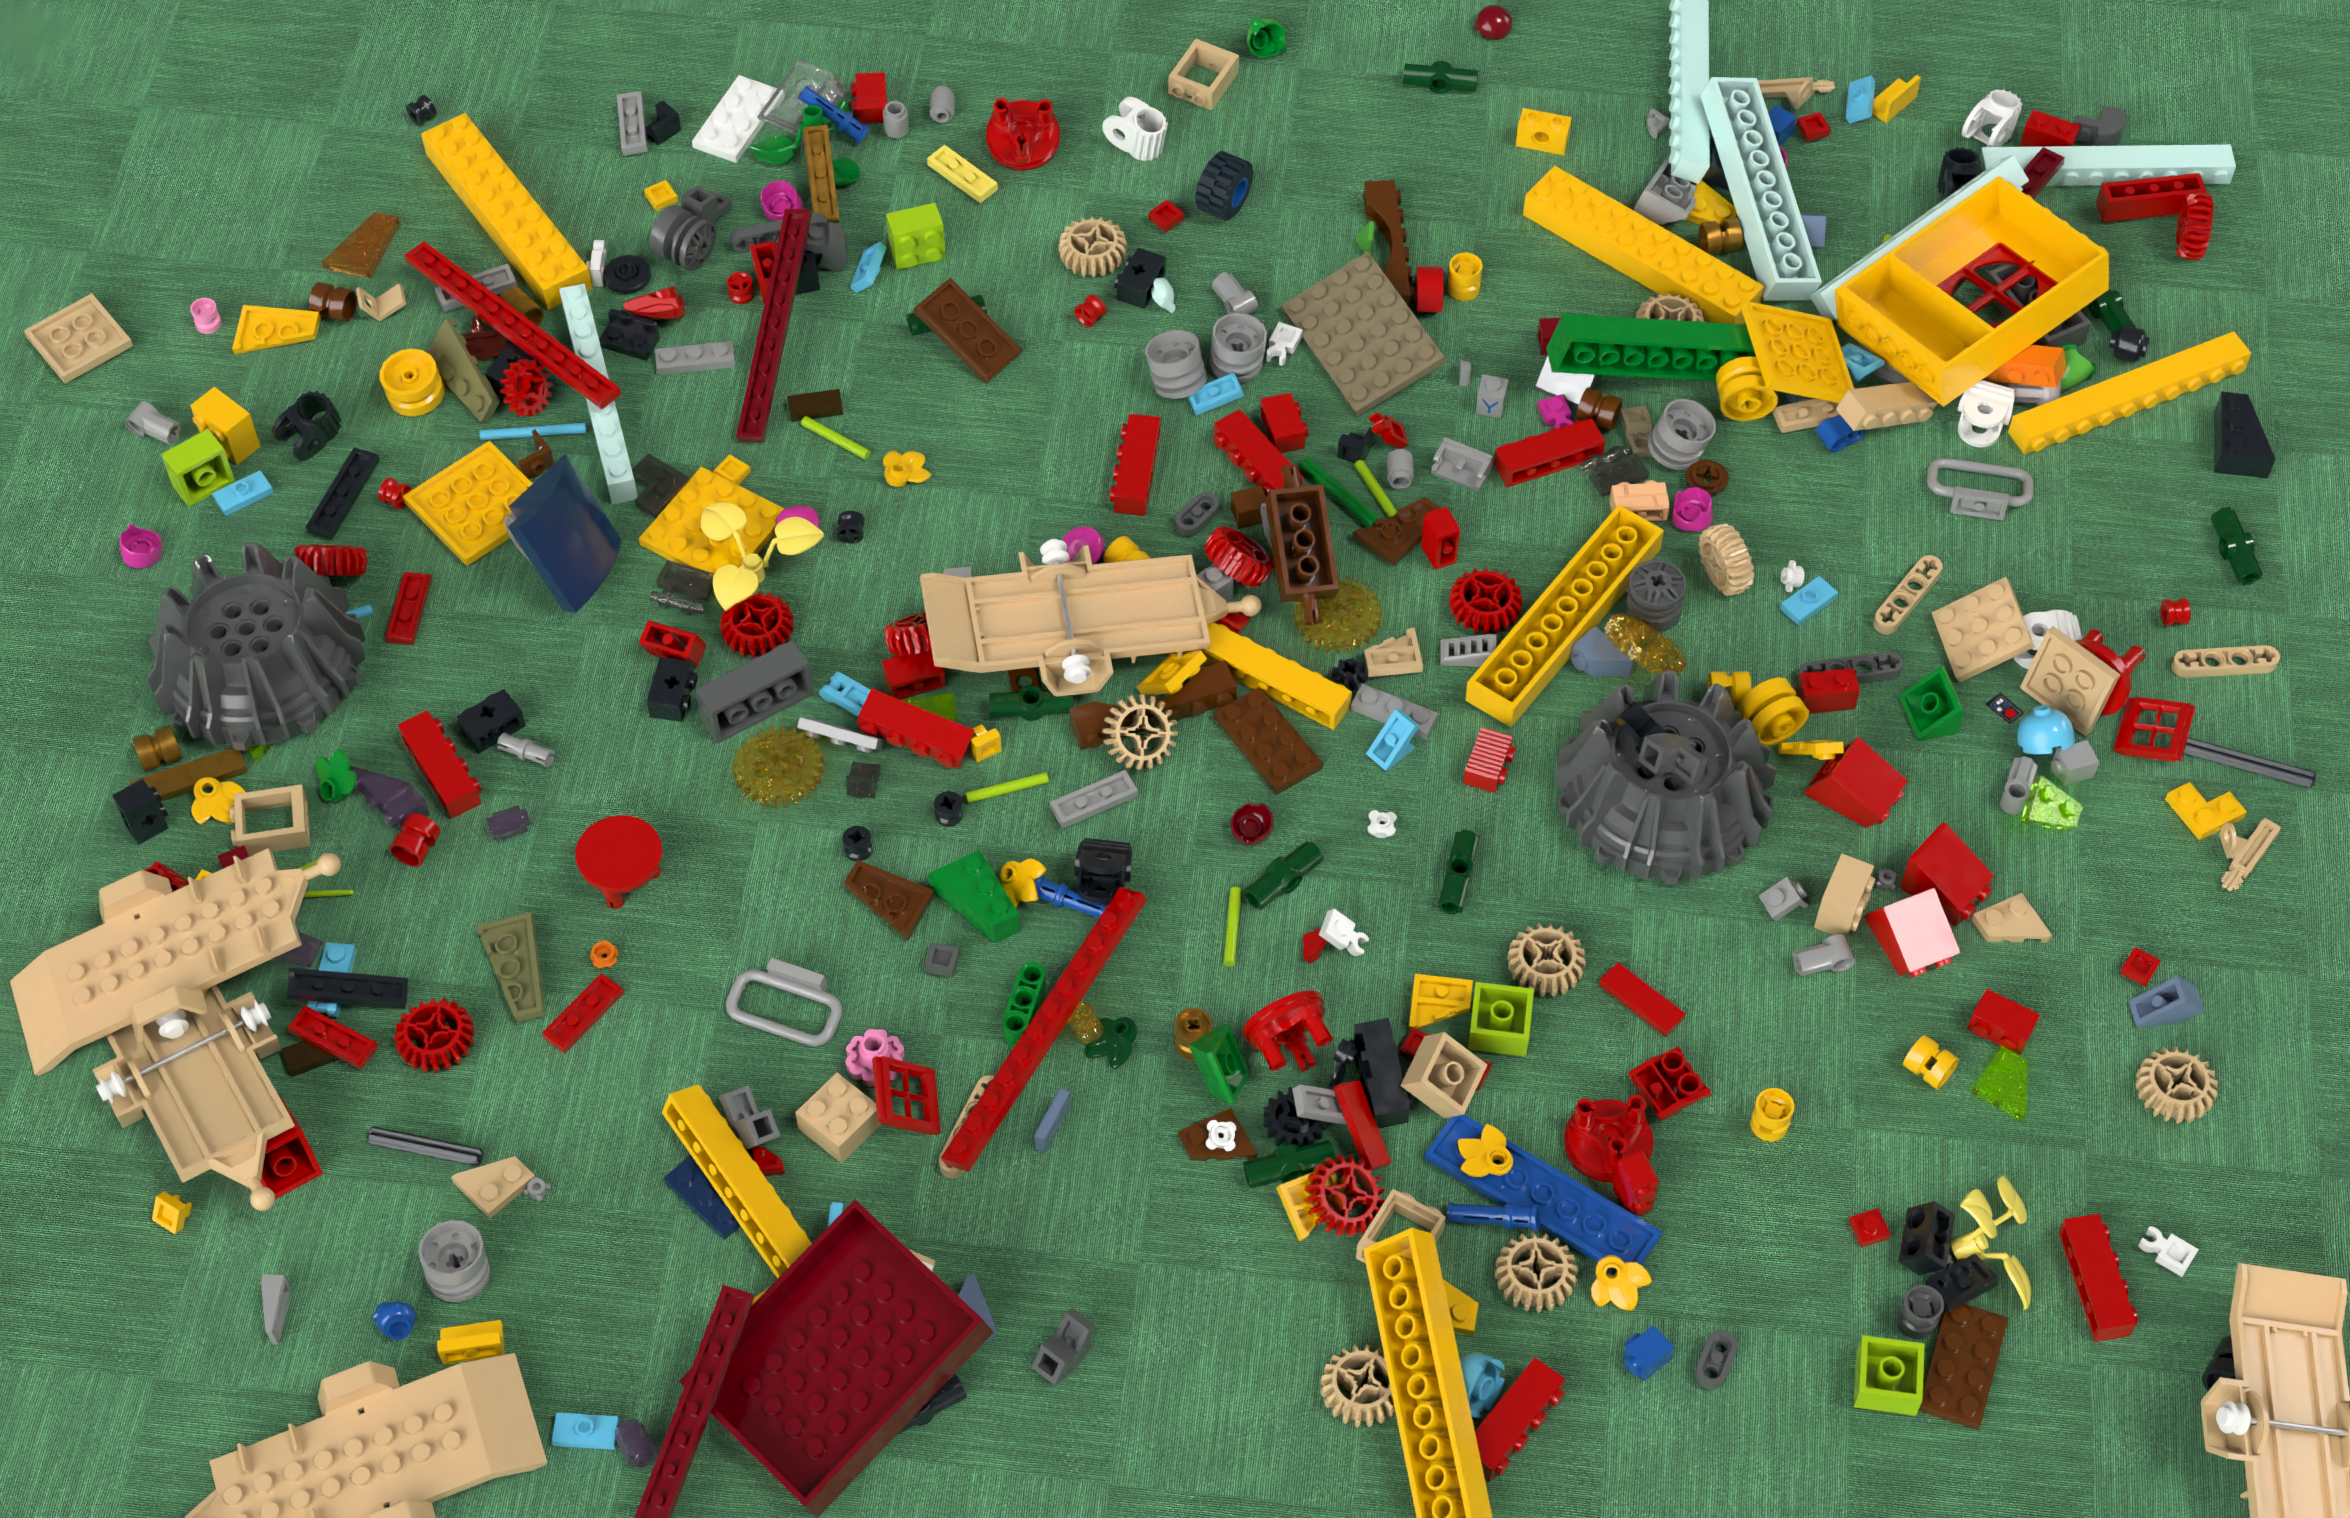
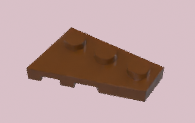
M1424 497L1399 509L1397 514L1385 520L1381 518L1374 521V525L1364 530L1360 528L1354 531L1353 538L1395 566L1421 541L1424 525L1423 516L1433 509L1441 508Z
M859 860L856 861L844 881L845 888L908 941L934 898V890Z

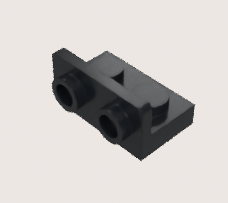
M610 309L608 312L609 324L599 339L601 348L647 361L660 339L657 323L649 318H642L625 311Z
M1974 1253L1966 1259L1961 1258L1957 1260L1950 1268L1943 1272L1934 1273L1928 1278L1926 1285L1936 1289L1942 1295L1944 1309L1947 1313H1950L1997 1286L1998 1277Z

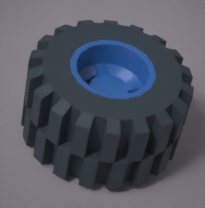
M1225 151L1216 153L1206 165L1199 179L1195 202L1197 208L1224 221L1231 220L1239 212L1249 194L1253 179L1252 164Z

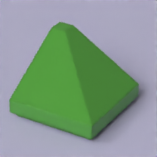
M1374 221L1366 224L1356 235V241L1364 253L1368 251L1371 256L1374 242Z

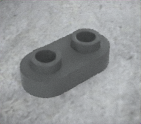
M1210 492L1197 494L1176 514V530L1185 536L1197 534L1218 514V497Z
M1716 1330L1709 1335L1695 1370V1378L1702 1387L1712 1390L1724 1384L1738 1348L1737 1339L1732 1333L1726 1330ZM1722 1346L1726 1351L1719 1352L1716 1347ZM1712 1372L1716 1377L1708 1378L1705 1373Z

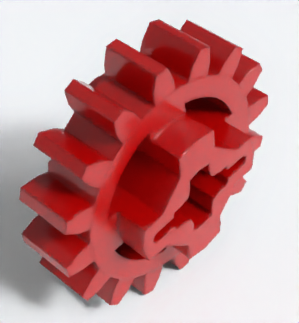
M523 359L510 363V369L503 371L507 376L506 379L500 380L505 385V388L500 390V393L506 394L503 403H510L509 411H516L517 416H535L536 413H542V406L549 405L546 397H552V393L548 391V387H551L552 383L546 380L550 374L543 373L544 366L542 364L536 365V360Z

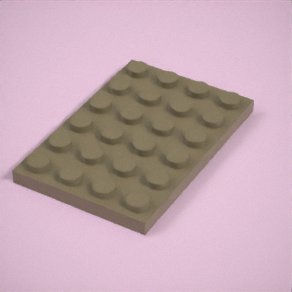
M1368 251L1281 305L1292 324L1297 328L1303 329L1302 338L1357 417L1446 363L1444 355Z

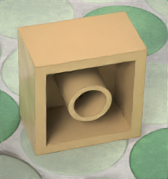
M1841 853L1822 897L1814 928L1831 935L1843 934L1846 940L1851 930L1857 931L1862 918V912L1868 905L1876 878L1871 877L1874 865Z
M1445 1032L1424 1036L1400 1086L1443 1118L1464 1115L1487 1064Z
M839 1073L832 1076L796 1111L798 1129L841 1164L882 1125L881 1122L877 1121L876 1103Z

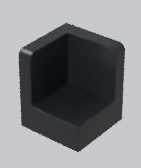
M663 100L655 105L657 120L646 126L647 137L658 146L681 131L679 113Z
M1369 427L1365 436L1350 432L1349 435L1342 434L1338 441L1337 457L1354 464L1358 460L1365 461L1374 445L1375 433L1372 431V427Z
M1636 701L1615 719L1620 727L1640 747H1642L1645 736L1665 731Z

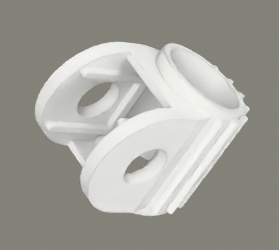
M2004 89L1991 91L1971 111L1963 126L1962 136L1966 139L1974 137L1987 144L1986 147H2002V144L2008 142V139L2012 137L2022 107L2021 99L2016 94H2012L2011 91L2007 92ZM1986 124H1997L1992 129L1991 137L1986 136L1981 130Z
M1124 98L1119 104L1121 117L1112 115L1103 122L1102 127L1105 136L1113 145L1130 153L1137 160L1146 162L1148 160L1153 161L1154 158L1158 159L1159 154H1162L1168 123L1166 122V117L1159 110L1149 107L1148 104L1137 98ZM1116 129L1121 130L1124 133L1125 137L1119 135L1116 132Z
M1981 380L1965 391L1958 406V411L1962 412L1958 424V434L1961 439L1975 447H1988L1994 444L2000 436L2003 424L2009 425L2015 389ZM1976 425L1986 428L1987 431L1979 434L1973 431L1972 426Z
M2050 610L2047 612H2032L2023 616L2035 645L2032 648L2033 650L2038 651L2047 630L2052 626L2074 641L2082 638L2077 616L2073 615L2072 612ZM2026 651L2013 658L2019 665L2029 669L2035 656L2030 655Z

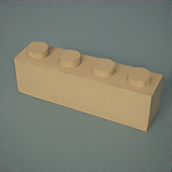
M1912 382L1848 390L1836 410L1853 431L1927 421L1933 415V410L1938 402Z

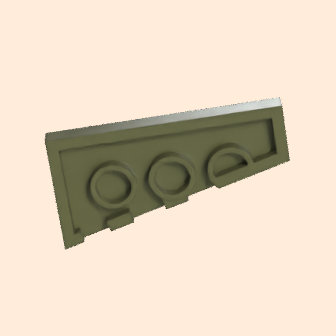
M445 318L427 353L436 362L443 382L481 422H489L500 400L487 377L481 375L478 370L479 363L475 356H471L465 347L467 342L463 335H459L455 327L457 324L454 319Z
M528 912L475 926L517 1022L546 1016L535 920L532 913Z

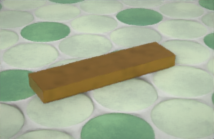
M828 125L803 127L813 214H824L828 223H838L840 221Z
M234 747L131 781L129 784L132 785L143 779L149 788L152 786L156 788L162 801L193 791L194 785L201 778L212 777L220 782L247 773V769L241 752L235 751Z

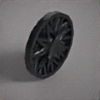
M618 256L605 266L603 272L604 281L609 289L617 293H635L649 283L651 278L650 265L639 256Z

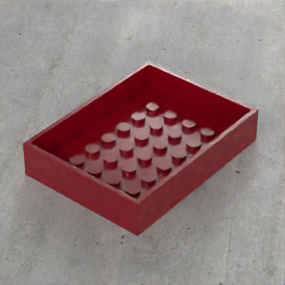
M854 1200L751 1306L711 1414L804 1507L818 1518L994 1332L973 1309L858 1201ZM690 1370L679 1380L683 1386H685Z

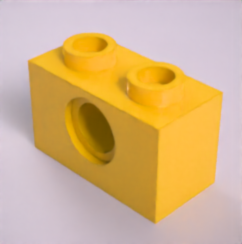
M1523 108L1518 123L1516 147L1564 156L1569 140L1572 117Z

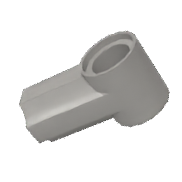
M1223 272L1212 282V288L1225 303L1227 314L1243 313L1250 315L1258 311V303L1254 294L1250 290L1245 291L1231 273Z
M2062 379L2057 388L2009 383L2008 388L2015 389L2014 402L2036 403V405L2040 406L2060 398Z
M144 401L124 421L126 427L135 435L141 437L147 434L167 444L175 443L179 439L182 430L179 422L159 414L154 406Z
M2025 756L2014 758L2000 799V807L2004 812L2011 815L2023 812L2038 767L2033 762V759Z
M1843 934L1832 935L1819 945L1795 950L1792 955L1796 972L1801 976L1831 969L1833 972H1843L1851 968L1856 962Z

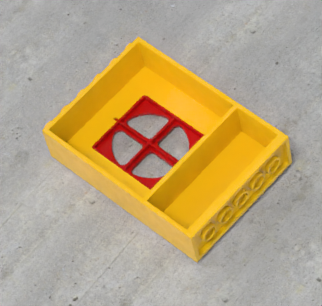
M1998 176L1835 289L1837 326L1944 407L2109 290V253L2104 247L2092 242L2085 234L2072 228L2067 221L2061 220L2048 208L2035 202L2031 196L2018 190L2011 182H2007ZM1999 263L2014 264L2021 268L1996 286L1991 285L1974 272L1980 267ZM2033 276L2038 282L2039 290L2035 300L2026 307L2020 306L2004 294V292L2025 277ZM1962 279L1969 280L1985 292L1983 296L1967 307H1964L1951 297L1955 286ZM1997 301L2013 312L2014 315L2006 321L1986 323L1974 313L1990 302Z

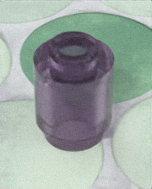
M518 805L492 813V817L486 818L493 840L498 838L504 840L527 832L526 826L531 825L526 809L520 810Z
M629 1419L616 1428L615 1433L617 1436L615 1440L629 1466L642 1468L654 1460L657 1449L642 1423H639L637 1419Z

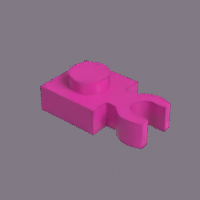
M1562 394L1538 400L1537 408L1546 426L1554 425V428H1561L1573 424L1571 421L1572 412Z

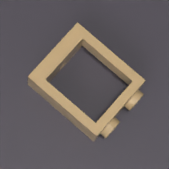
M1195 39L1168 76V94L1212 111L1239 73V55ZM1194 64L1219 73L1210 87L1184 78Z
M302 784L234 794V806H230L232 823H235V829L231 830L233 846L241 847L245 845L248 855H254L267 848L271 852L310 846L308 799ZM292 806L293 827L246 834L245 812Z
M1392 1189L1357 1244L1356 1259L1366 1264L1363 1248L1376 1243L1375 1241L1394 1212L1430 1230V1233L1434 1234L1435 1244L1444 1231L1446 1216L1442 1215L1435 1207L1425 1206L1417 1202L1412 1195L1406 1192L1400 1193Z

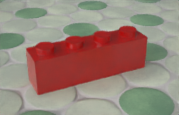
M2200 173L2102 183L2096 207L2102 223L2177 215L2180 212L2182 200L2189 191L2207 193Z
M1240 409L1214 423L1213 441L1215 445L1229 455L1231 462L1235 466H1239L1249 482H1254L1256 486H1262L1265 495L1271 489L1285 488L1281 467L1290 464V468H1292V464ZM1299 473L1300 485L1302 486L1303 476Z
M1129 414L1128 423L1122 425L1121 439H1124V444H1119L1117 460H1120V465H1115L1113 480L1117 482L1116 486L1111 485L1109 501L1114 502V513L1146 516L1161 434V417Z
M1592 418L1576 421L1571 425L1554 428L1536 436H1528L1511 444H1503L1495 449L1494 466L1506 488L1602 458L1605 440Z
M872 688L858 715L857 727L865 734L870 736L878 735L894 746H905L912 749L915 754L921 757L929 756L937 759L940 764L949 768L953 766L961 768L971 746V739L974 737V730Z
M426 710L397 724L402 741L450 819L481 805L478 794L482 792L480 784L475 777L470 778L467 774L470 771L464 758H457L455 755L457 749L450 737L445 739L443 735L445 730L438 718L433 719L429 711Z
M2100 1214L2064 1219L2058 1233L2094 1342L2130 1337L2138 1323V1315L2135 1307L2130 1305L2127 1282L2120 1276L2118 1270L2119 1258L2117 1253L2111 1249L2108 1226L2103 1224Z
M1534 1357L1475 1431L1484 1478L1488 1482H1491L1496 1474L1499 1476L1504 1474L1511 1463L1509 1460L1511 1455L1515 1451L1520 1453L1529 1440L1527 1435L1533 1428L1538 1430L1547 1418L1546 1411L1551 1405L1557 1407L1565 1396L1563 1391L1565 1378L1536 1357Z

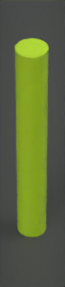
M807 416L801 421V425L865 460L869 458L871 451Z
M1358 460L1354 464L1355 468L1388 518L1397 514V510L1365 462Z
M1047 772L966 792L965 797L967 803H972L1049 783Z
M1238 887L1230 889L1223 962L1228 967L1235 965L1242 892Z

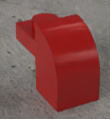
M1417 266V272H1415L1416 310L1420 312H1443V266Z

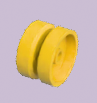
M418 349L401 350L391 355L380 369V382L386 392L388 402L393 410L399 414L410 417L424 415L434 410L441 403L445 394L444 383L436 362L425 351Z
M1739 357L1728 361L1720 367L1716 374L1720 409L1724 416L1736 421H1753L1765 417L1776 407L1778 402L1777 391L1766 389L1757 357Z
M1781 677L1769 679L1758 684L1740 700L1736 711L1742 713L1741 720H1751L1759 742L1767 747L1777 745L1790 738L1803 727L1809 717V710L1803 701L1796 696L1794 688L1786 678Z

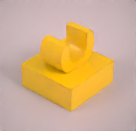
M982 724L972 728L975 736L971 739L972 756L977 763L1002 752L1001 736L996 728L988 732Z
M164 1191L156 1196L152 1220L176 1234L183 1230L185 1218L191 1213L192 1203L184 1204L179 1201V1195L171 1196Z

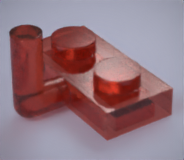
M477 315L471 318L472 333L459 334L463 335L467 342L465 347L471 356H475L476 360L497 358L506 346L505 336L497 330L483 332L484 323L482 319Z

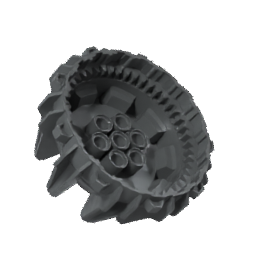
M247 542L242 547L243 574L227 578L222 577L207 554L197 556L192 562L191 587H189L193 600L190 601L179 589L173 586L165 588L156 621V632L148 638V643L155 657V663L146 678L161 712L173 714L171 721L178 731L184 732L189 730L191 737H202L211 741L214 745L231 744L234 746L235 751H246L249 747H254L255 745L278 743L291 739L292 736L304 732L310 734L318 729L319 722L333 714L341 702L350 696V688L359 686L362 675L358 665L366 659L362 643L365 641V634L356 614H345L349 603L342 587H332L328 576L317 575L295 555L287 556L284 563H280L262 545L255 542Z
M1665 670L1660 672L1650 685H1645L1643 700L1638 702L1650 717L1665 730L1663 733L1680 735L1696 743L1695 750L1708 758L1701 783L1691 785L1673 771L1656 775L1638 761L1641 747L1615 721L1626 708L1636 701L1630 685L1623 683L1607 698H1601L1598 702V707L1593 711H1583L1579 725L1581 734L1578 737H1570L1566 745L1560 747L1554 785L1564 792L1557 799V807L1560 814L1567 815L1565 825L1567 828L1575 829L1579 835L1581 846H1588V848H1592L1596 852V862L1602 866L1615 865L1621 868L1620 872H1628L1644 877L1645 880L1652 877L1662 880L1665 885H1677L1681 878L1689 877L1690 879L1699 880L1701 876L1713 871L1721 873L1726 864L1736 867L1744 861L1745 852L1743 848L1757 846L1762 829L1769 826L1773 807V797L1764 791L1773 786L1777 770L1776 767L1768 764L1770 748L1759 742L1751 720L1743 719L1740 721L1742 713L1735 711L1729 692L1718 683L1711 685L1700 705L1691 701L1678 700L1677 672Z

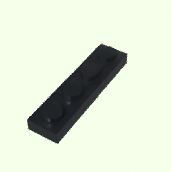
M355 447L352 449L306 525L309 534L329 540L334 538L379 463L378 454Z
M289 968L286 999L406 1009L408 978Z

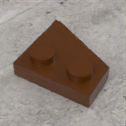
M1231 1108L1178 1131V1138L1191 1161H1206L1208 1159L1229 1161V1157H1247L1249 1161L1257 1158L1255 1148ZM1211 1120H1216L1218 1123L1233 1122L1236 1125L1233 1139L1235 1147L1233 1150L1226 1151L1224 1148L1211 1150L1206 1146V1140L1209 1138L1207 1124ZM1222 1133L1218 1134L1219 1138L1224 1137Z

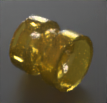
M1085 1002L1078 1003L1077 1008L1067 1021L1070 1027L1074 1029V1034L1081 1043L1095 1041L1101 1037L1104 1027L1092 1005Z

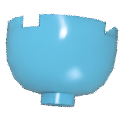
M2049 705L2037 706L2033 712L2026 714L2019 723L2017 729L2018 748H2023V752L2027 754L2053 753L2052 748L2061 746V750H2066L2075 743L2072 723L2066 714L2059 710L2051 709Z
M1468 1353L1460 1358L1471 1416L1480 1418L1483 1415L1479 1413L1485 1407L1486 1410L1490 1411L1498 1400L1504 1385V1378L1500 1377V1369H1505L1502 1362L1492 1356L1482 1353Z

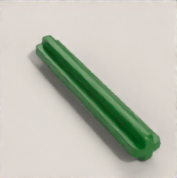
M1306 457L1300 462V470L1317 485L1323 484L1324 491L1367 528L1374 525V521L1379 520V517L1313 459Z

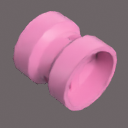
M200 298L192 303L190 311L197 330L204 334L216 332L221 327L222 321L215 301L211 298Z

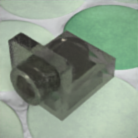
M853 761L850 776H846L845 781L847 795L861 799L866 797L875 798L881 773L880 764Z

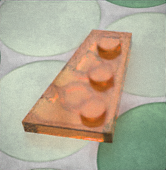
M374 212L322 261L323 268L371 279L400 225L399 218Z

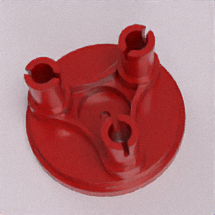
M1005 98L996 99V103H993L994 110L986 128V143L993 158L1001 165L1018 171L1037 169L1048 163L1056 154L1060 144V128L1052 111L1053 105L1051 101L1042 99L1036 103L1028 100H1018L1009 103Z
M2091 629L2080 640H2075V642L2121 674L2100 716H2108L2118 712L2126 704L2131 691L2130 675L2133 673L2134 667L2142 662L2146 655L2145 653L2140 655L2144 650L2134 645L2123 656H2118L2114 651L2102 644L2104 638L2101 632Z
M628 815L610 816L595 822L581 835L575 851L576 864L581 876L590 885L601 890L602 894L606 897L607 906L611 908L613 903V908L619 909L625 901L622 893L636 890L645 885L649 880L656 879L661 875V840L656 830L640 818Z
M1313 990L1293 993L1272 1002L1254 1014L1242 1028V1036L1245 1042L1250 1044L1252 1048L1261 1050L1271 1071L1279 1070L1287 1063L1279 1048L1283 1044L1288 1051H1291L1301 1072L1309 1070L1304 1059H1307L1311 1069L1317 1065V1061L1314 1059L1306 1043L1308 1039L1305 1033L1307 1031L1310 1032L1316 1047L1325 1046L1333 1040L1322 1019L1325 1013V1002L1321 994Z
M1633 1095L1628 1099L1627 1103L1613 1099L1591 1101L1586 1098L1577 1102L1576 1111L1570 1117L1565 1128L1564 1149L1569 1161L1580 1173L1599 1182L1614 1183L1619 1159L1643 1151L1648 1161H1650L1654 1139L1644 1112L1647 1103L1646 1100L1642 1101V1096Z

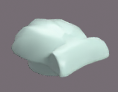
M1155 278L1154 287L1151 288L1154 301L1160 307L1173 313L1175 311V304L1173 303L1174 292L1171 284L1165 278Z

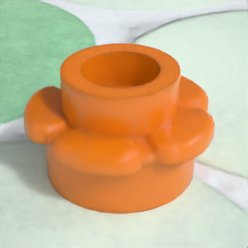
M600 941L593 946L590 952V959L593 960V965L597 968L612 967L617 962L618 949L608 941Z

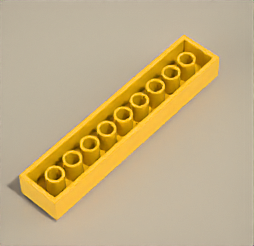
M466 113L421 133L426 155L547 310L562 304L559 288L585 283L586 291L593 289L589 268Z
M1554 166L1525 195L1523 216L1657 294L1660 293L1662 296H1666L1669 292L1671 296L1675 297L1680 294L1682 299L1689 297L1690 303H1697L1698 309L1702 310L1705 322L1744 324L1745 319L1741 310L1743 304L1746 301L1761 304L1764 285L1557 166Z
M1618 504L1469 679L1465 701L1512 728L1571 657L1573 645L1591 628L1596 627L1628 589L1632 571L1639 564L1652 560L1660 551L1664 530Z
M1410 1228L1363 1248L1416 1517L1493 1518L1434 1234Z

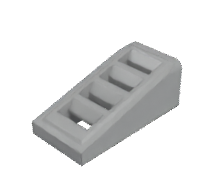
M1496 634L1441 640L1440 665L1480 667L1496 649ZM1449 649H1454V656H1449ZM1460 649H1465V654L1460 655ZM1471 649L1476 650V653H1471Z
M263 1274L261 1275L265 1330L271 1343L279 1345L291 1288L284 1275Z

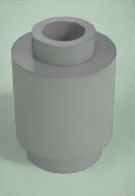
M938 86L930 95V116L936 122L945 123L954 117L955 96L950 88Z
M899 101L889 102L883 110L884 131L889 137L901 138L909 131L908 111L904 104Z
M1395 449L1387 455V479L1395 489L1408 488L1414 479L1413 455L1404 449Z

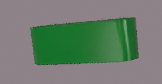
M1030 961L1021 966L1002 1019L1003 1038L1005 1043L1011 1047L1016 1045L1036 1015L1046 990L1045 969L1038 962ZM1031 978L1038 979L1037 981H1028ZM1020 1003H1029V1005H1026V1006H1021V1005H1019V1004H1020ZM1013 1027H1019V1028H1021L1020 1030H1017V1031L1011 1030V1028H1013Z

